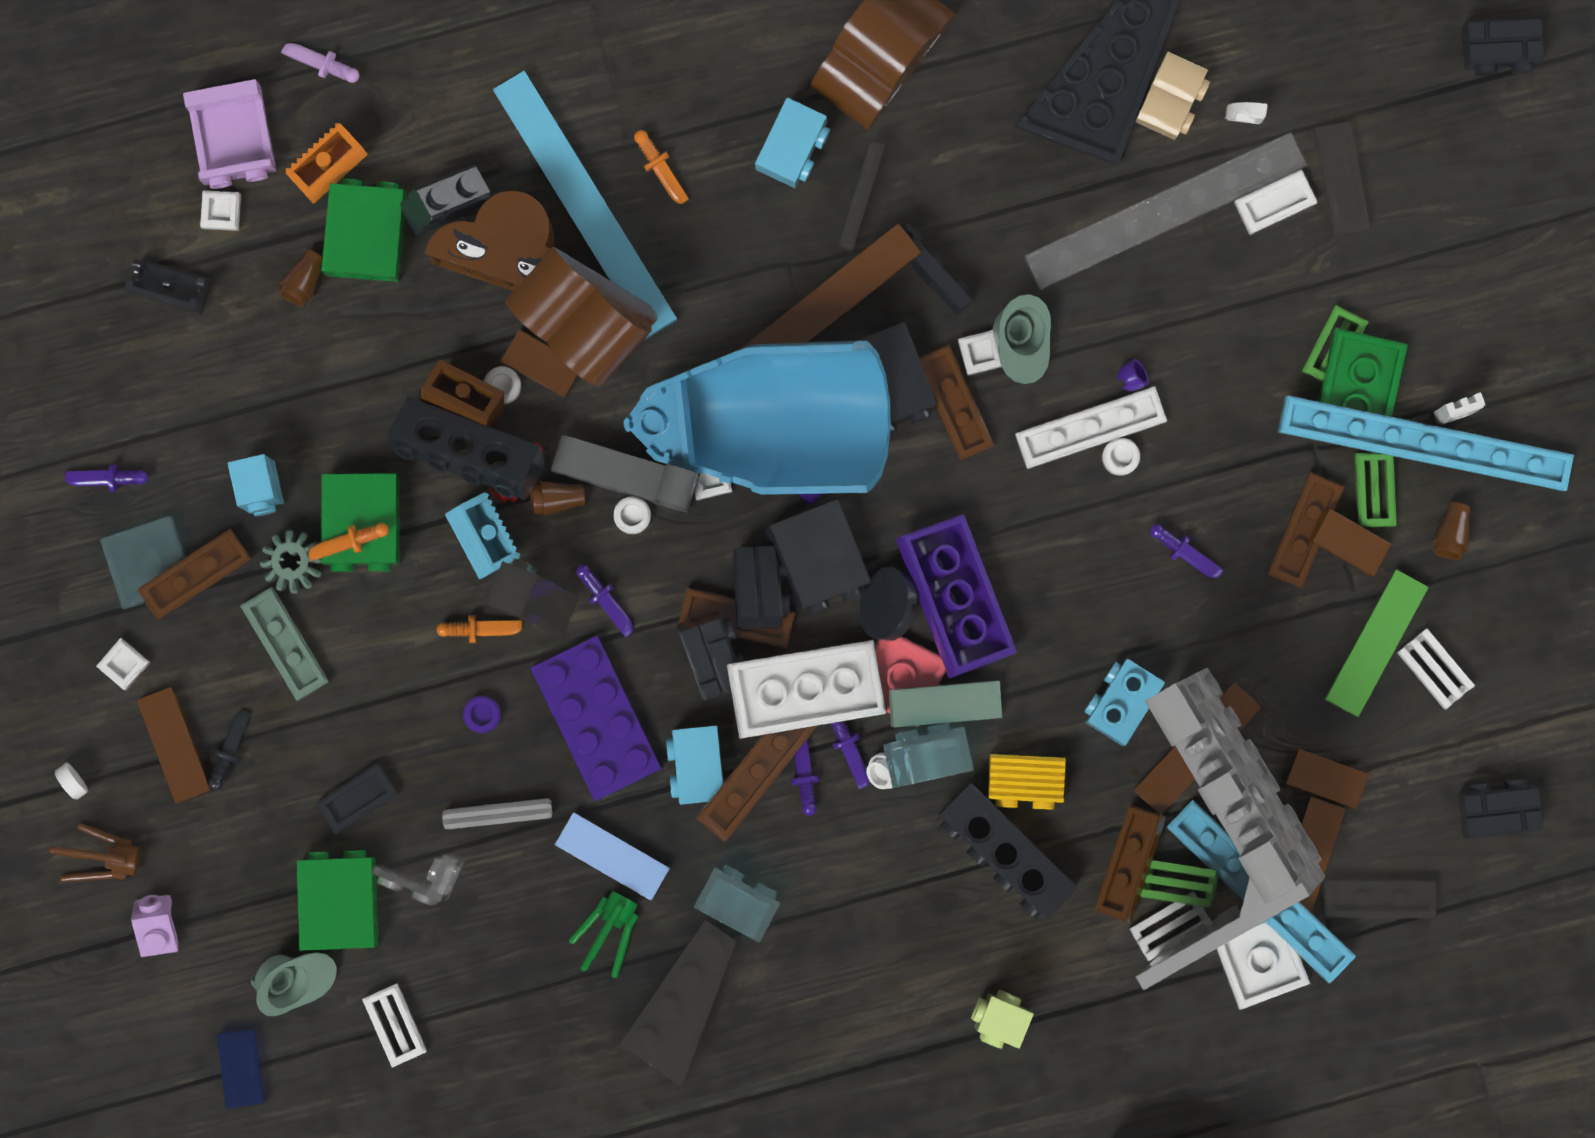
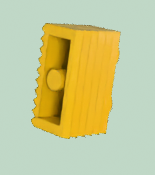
M990 754L987 799H996L995 807L1018 808V801H1033L1032 809L1055 810V802H1064L1066 758Z

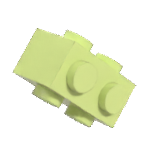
M999 989L997 995L988 993L985 1000L982 998L978 999L971 1019L976 1022L974 1027L981 1033L979 1037L981 1041L1002 1049L1004 1043L1020 1049L1034 1013L1020 1006L1021 999Z

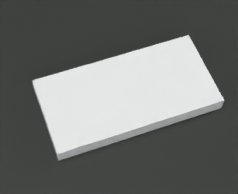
M873 640L727 665L740 739L886 714Z

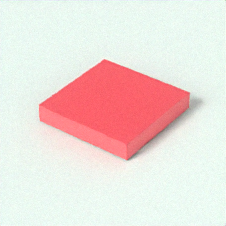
M899 637L895 641L878 640L875 645L885 710L889 714V689L939 685L946 671L940 655L903 637Z

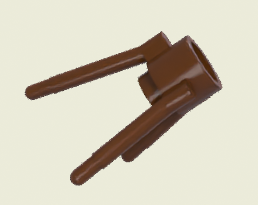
M79 823L77 826L80 831L112 843L116 847L109 846L107 853L55 846L49 848L51 854L104 861L105 868L112 869L110 871L62 875L60 877L62 882L102 879L126 880L127 875H136L140 855V847L132 846V839L119 838L83 823Z

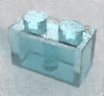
M949 723L927 727L928 735L918 737L917 729L895 734L896 742L883 745L892 788L974 771L965 728L960 727L950 730Z
M726 864L722 870L715 867L694 908L760 943L781 903L775 899L778 892L759 882L755 888L744 883L742 879L745 875Z

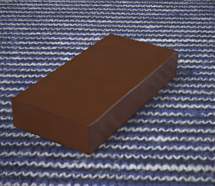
M518 330L501 359V363L563 398L567 397L578 377L575 372L559 359L549 346L521 330Z
M1328 508L1325 509L1309 539L1313 544L1369 576H1375L1391 546L1389 542Z
M1297 749L1285 784L1357 809L1369 774L1302 749Z

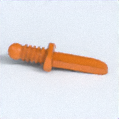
M644 130L637 131L634 135V140L640 145L639 148L647 157V161L649 160L648 163L643 165L645 170H654L667 193L676 203L683 204L688 201L687 195L665 162L666 159L670 158L667 151L659 155L660 152H657L658 149H655V145L653 146L654 143L648 138V133Z
M378 523L376 526L372 525L357 531L355 525L348 526V534L314 545L308 552L310 561H315L351 548L354 549L355 553L361 552V544L378 539V537H385L389 532V528L385 523Z
M468 615V623L454 622L452 624L450 622V624L443 622L438 624L436 631L441 637L448 635L450 637L452 635L454 637L456 635L458 637L460 635L461 637L463 635L467 637L469 635V643H476V636H507L517 634L522 630V620L476 621V615Z

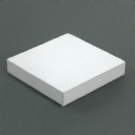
M1265 922L1216 949L1240 1010L1310 984L1299 954Z

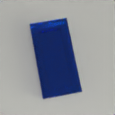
M256 1029L217 1034L226 1109L265 1103Z

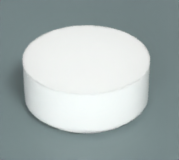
M496 367L490 370L484 379V382L505 392L504 404L513 402L520 394V378L515 371L508 367Z
M1117 438L1110 441L1102 453V461L1105 468L1110 473L1118 476L1131 473L1137 467L1140 460L1138 447L1134 442L1126 438Z
M638 497L624 498L614 509L616 525L627 534L641 533L650 523V509L646 502Z
M66 762L55 770L57 780L73 799L78 800L88 792L84 781L70 764Z

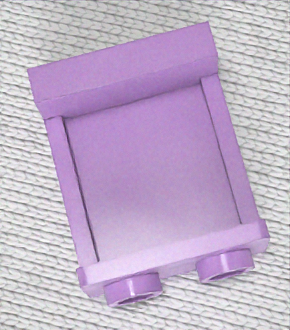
M256 79L183 93L185 107L190 113L200 167V172H198L199 180L204 185L210 184L212 189L224 188L232 185L231 180L246 178L247 182L261 181L268 178V173L277 172L262 90Z

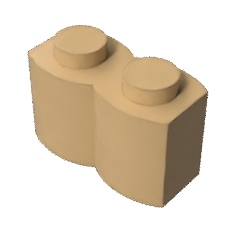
M1167 52L1135 122L1173 140L1177 138L1179 132L1186 135L1195 114L1189 112L1195 99L1202 101L1210 84V81L1204 79L1208 70Z

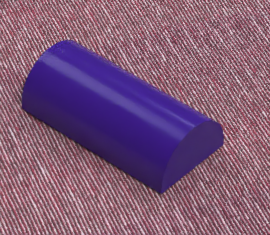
M964 514L896 539L907 571L916 583L920 605L948 678L961 675L1017 653Z

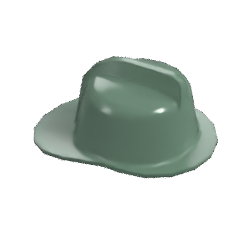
M1029 294L1017 296L1009 301L995 318L993 324V336L999 346L1000 364L1007 376L1021 384L1034 383L1040 379L1048 368L1050 358V313L1046 304L1039 297Z
M319 952L304 954L296 958L287 955H275L268 958L259 967L257 973L250 978L252 986L257 991L256 1003L259 1010L266 1016H278L322 997L331 988L336 979L337 967L331 957Z

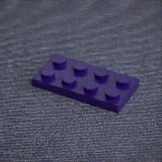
M598 636L531 667L533 675L594 801L604 798L662 769Z

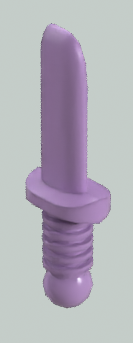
M294 43L286 44L281 51L282 54L318 69V76L326 78L329 73L343 80L346 79L351 83L357 82L359 79L358 70L336 61V54L331 51L328 52L327 56H324Z

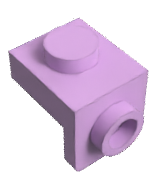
M148 895L134 901L131 922L141 957L178 951L179 942L171 916L172 900L170 895Z

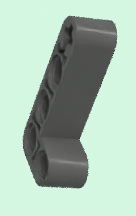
M561 435L550 470L572 479L628 496L638 497L642 500L686 513L689 511L699 478L697 473L669 464L664 466Z

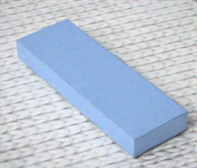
M576 813L572 814L555 843L559 848L649 900L653 899L670 869Z

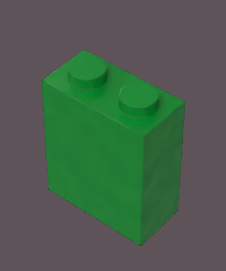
M340 179V184L330 183L322 272L326 276L399 282L405 215L400 203L407 197L403 189H398L399 184L377 182L376 187L362 186V181L356 179Z
M322 474V542L348 534L347 527L355 525L356 531L371 527L372 525L376 526L378 523H385L389 528V532L385 537H378V539L361 544V552L355 553L354 549L351 548L322 558V564L331 566V572H354V565H368L369 572H390L391 565H400V477L397 474Z
M366 850L343 851L344 858L329 859V852L306 853V860L297 861L300 951L374 948L379 946L376 857H366Z

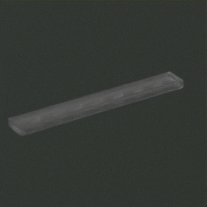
M1290 132L1025 255V260L1039 289L1042 290L1301 170L1307 164Z

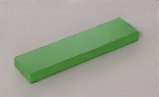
M1394 570L1324 700L1355 717H1359L1429 587L1398 570Z

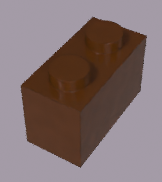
M439 359L421 387V402L494 428L504 412L505 392Z

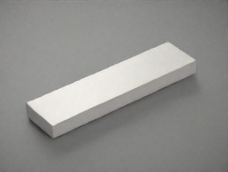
M1152 387L1018 432L1015 436L1026 468L1030 469L1114 439L1166 423L1167 419L1156 387Z

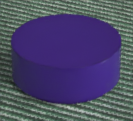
M478 696L466 704L463 718L465 724L472 731L488 733L493 731L500 723L501 709L493 699L486 696Z

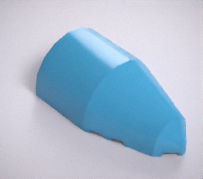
M868 341L749 345L647 387L640 396L639 402L624 420L625 430L627 432L631 431L648 448L646 452L655 461L681 467L697 474L701 472L719 478L721 482L727 484L736 483L751 488L752 492L762 495L867 493L873 489L882 476L888 457L891 431L890 397L886 373L878 352Z

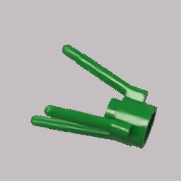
M612 891L608 899L602 897L597 908L570 937L569 942L571 944L576 943L604 912L601 919L606 922L581 965L582 971L588 970L612 927L615 926L621 929L625 923L611 973L613 978L618 977L632 928L639 917L634 914L638 906L636 903Z

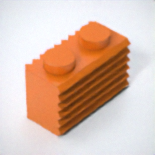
M335 123V128H330V133H324V138H319V143H313V148H308V153H302V158H297V163H291V168H286V174L314 204L329 190L330 183L336 184L367 156V153L341 123Z

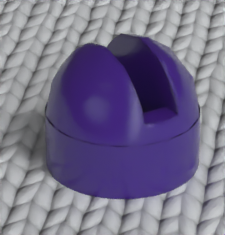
M1132 359L1120 367L1117 380H1124L1125 384L1122 386L1124 390L1135 391L1149 384L1148 374L1144 366L1137 359Z

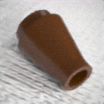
M306 250L303 257L279 282L281 285L278 291L279 295L299 307H304L307 301H312L322 270L323 257L314 251Z
M539 480V484L533 485L530 491L532 513L542 514V517L577 506H585L583 484H566Z
M1457 502L1449 503L1448 511L1432 540V543L1435 545L1433 552L1436 555L1447 559L1461 560L1464 552L1468 551L1469 516L1471 512L1469 506Z

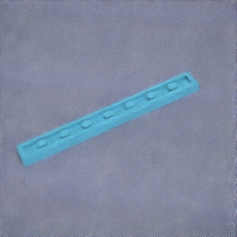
M525 71L494 88V93L609 280L651 305L656 312L658 320L652 325V331L645 339L676 322V316Z
M1285 396L1278 433L1560 491H1567L1574 455L1292 396Z

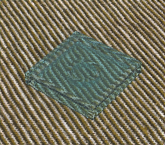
M172 516L100 539L122 609L124 610L144 604L145 602L137 592V589L185 558Z

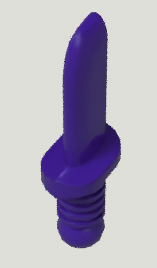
M110 464L109 470L65 472V480L73 486L109 485V492H117L118 485L145 484L148 481V474L144 470L137 472L135 470L118 471L117 464Z
M1160 524L1151 526V536L1157 538L1162 544L1164 543V546H1167L1170 550H1173L1169 556L1175 561L1180 556L1208 577L1218 578L1224 571L1222 568L1187 544L1191 539L1190 537L1184 535L1180 540L1179 537L1177 538L1176 535L1171 534L1170 531L1164 529Z
M579 565L576 569L577 576L582 578V582H585L584 585H587L588 590L592 591L591 594H594L588 599L592 605L598 602L625 637L633 632L632 622L609 593L614 587L610 582L603 587V584H600L601 581H598L596 575H593L594 572L590 571L588 565Z
M845 721L831 723L834 733L836 732L835 735L838 736L836 738L839 739L837 742L832 743L834 749H842L859 789L867 787L869 785L867 769L855 744V741L860 739L858 733L850 735Z
M806 740L794 755L797 778H791L792 786L800 785L799 789L801 790L799 792H801L800 800H802L801 803L803 804L802 811L805 815L811 816L815 814L817 808L814 804L816 800L814 799L815 795H813L815 793L813 792L814 788L812 787L814 786L812 783L819 782V775L812 776Z

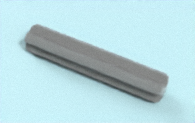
M546 798L447 809L443 811L442 819L444 828L448 830L547 819L552 817L553 811L551 800Z

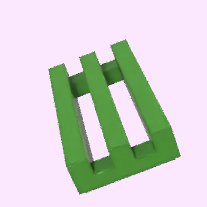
M1337 305L1333 307L1301 371L1319 381H1322L1324 378L1329 350L1319 370L1314 368L1313 365L1338 316L1344 318L1339 329L1348 330L1352 322L1357 325L1354 332L1363 334L1368 324V321Z
M1356 453L1357 524L1363 528L1395 527L1396 504L1393 456L1380 453ZM1378 460H1384L1387 519L1380 518ZM1364 461L1370 462L1372 519H1367Z
M1152 860L1140 897L1213 909L1219 872L1211 869ZM1155 869L1209 878L1208 884L1165 878L1153 876ZM1158 884L1207 892L1206 899L1152 891L1151 885Z

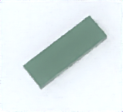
M274 587L267 589L240 606L296 701L303 699L330 682Z
M998 680L889 689L891 727L1002 718L1000 681Z

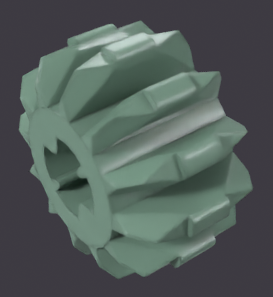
M288 530L285 535L286 543L278 535H274L272 540L277 548L274 550L264 546L263 552L271 555L272 558L271 560L261 561L260 566L267 569L273 568L272 571L266 574L265 580L272 582L279 577L276 583L277 590L283 591L289 582L291 593L297 594L299 591V581H301L305 588L310 589L313 585L307 576L309 574L317 578L322 576V572L313 568V564H322V558L310 561L308 552L318 543L313 542L306 546L309 539L308 534L302 533L296 541L294 532ZM288 554L295 557L300 556L301 561L296 562L300 566L296 570L284 567V563H288L285 560Z

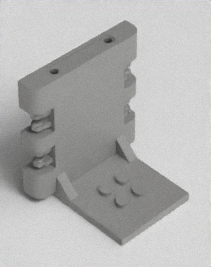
M1208 668L1173 684L1145 702L1172 747L1176 746L1200 786L1198 792L1212 815L1216 814L1241 855L1238 859L1250 878L1242 908L1239 909L1235 905L1227 909L1212 921V925L1206 927L1205 924H1201L1186 933L1180 939L1181 943L1157 956L1136 976L1143 990L1310 896L1326 877L1319 866L1322 858L1315 845L1306 834L1292 807L1289 804L1283 806L1276 794L1280 791V788L1275 778L1270 773L1254 743L1250 739L1246 741L1243 739L1238 730L1241 722L1230 706L1224 707L1220 700L1223 692Z

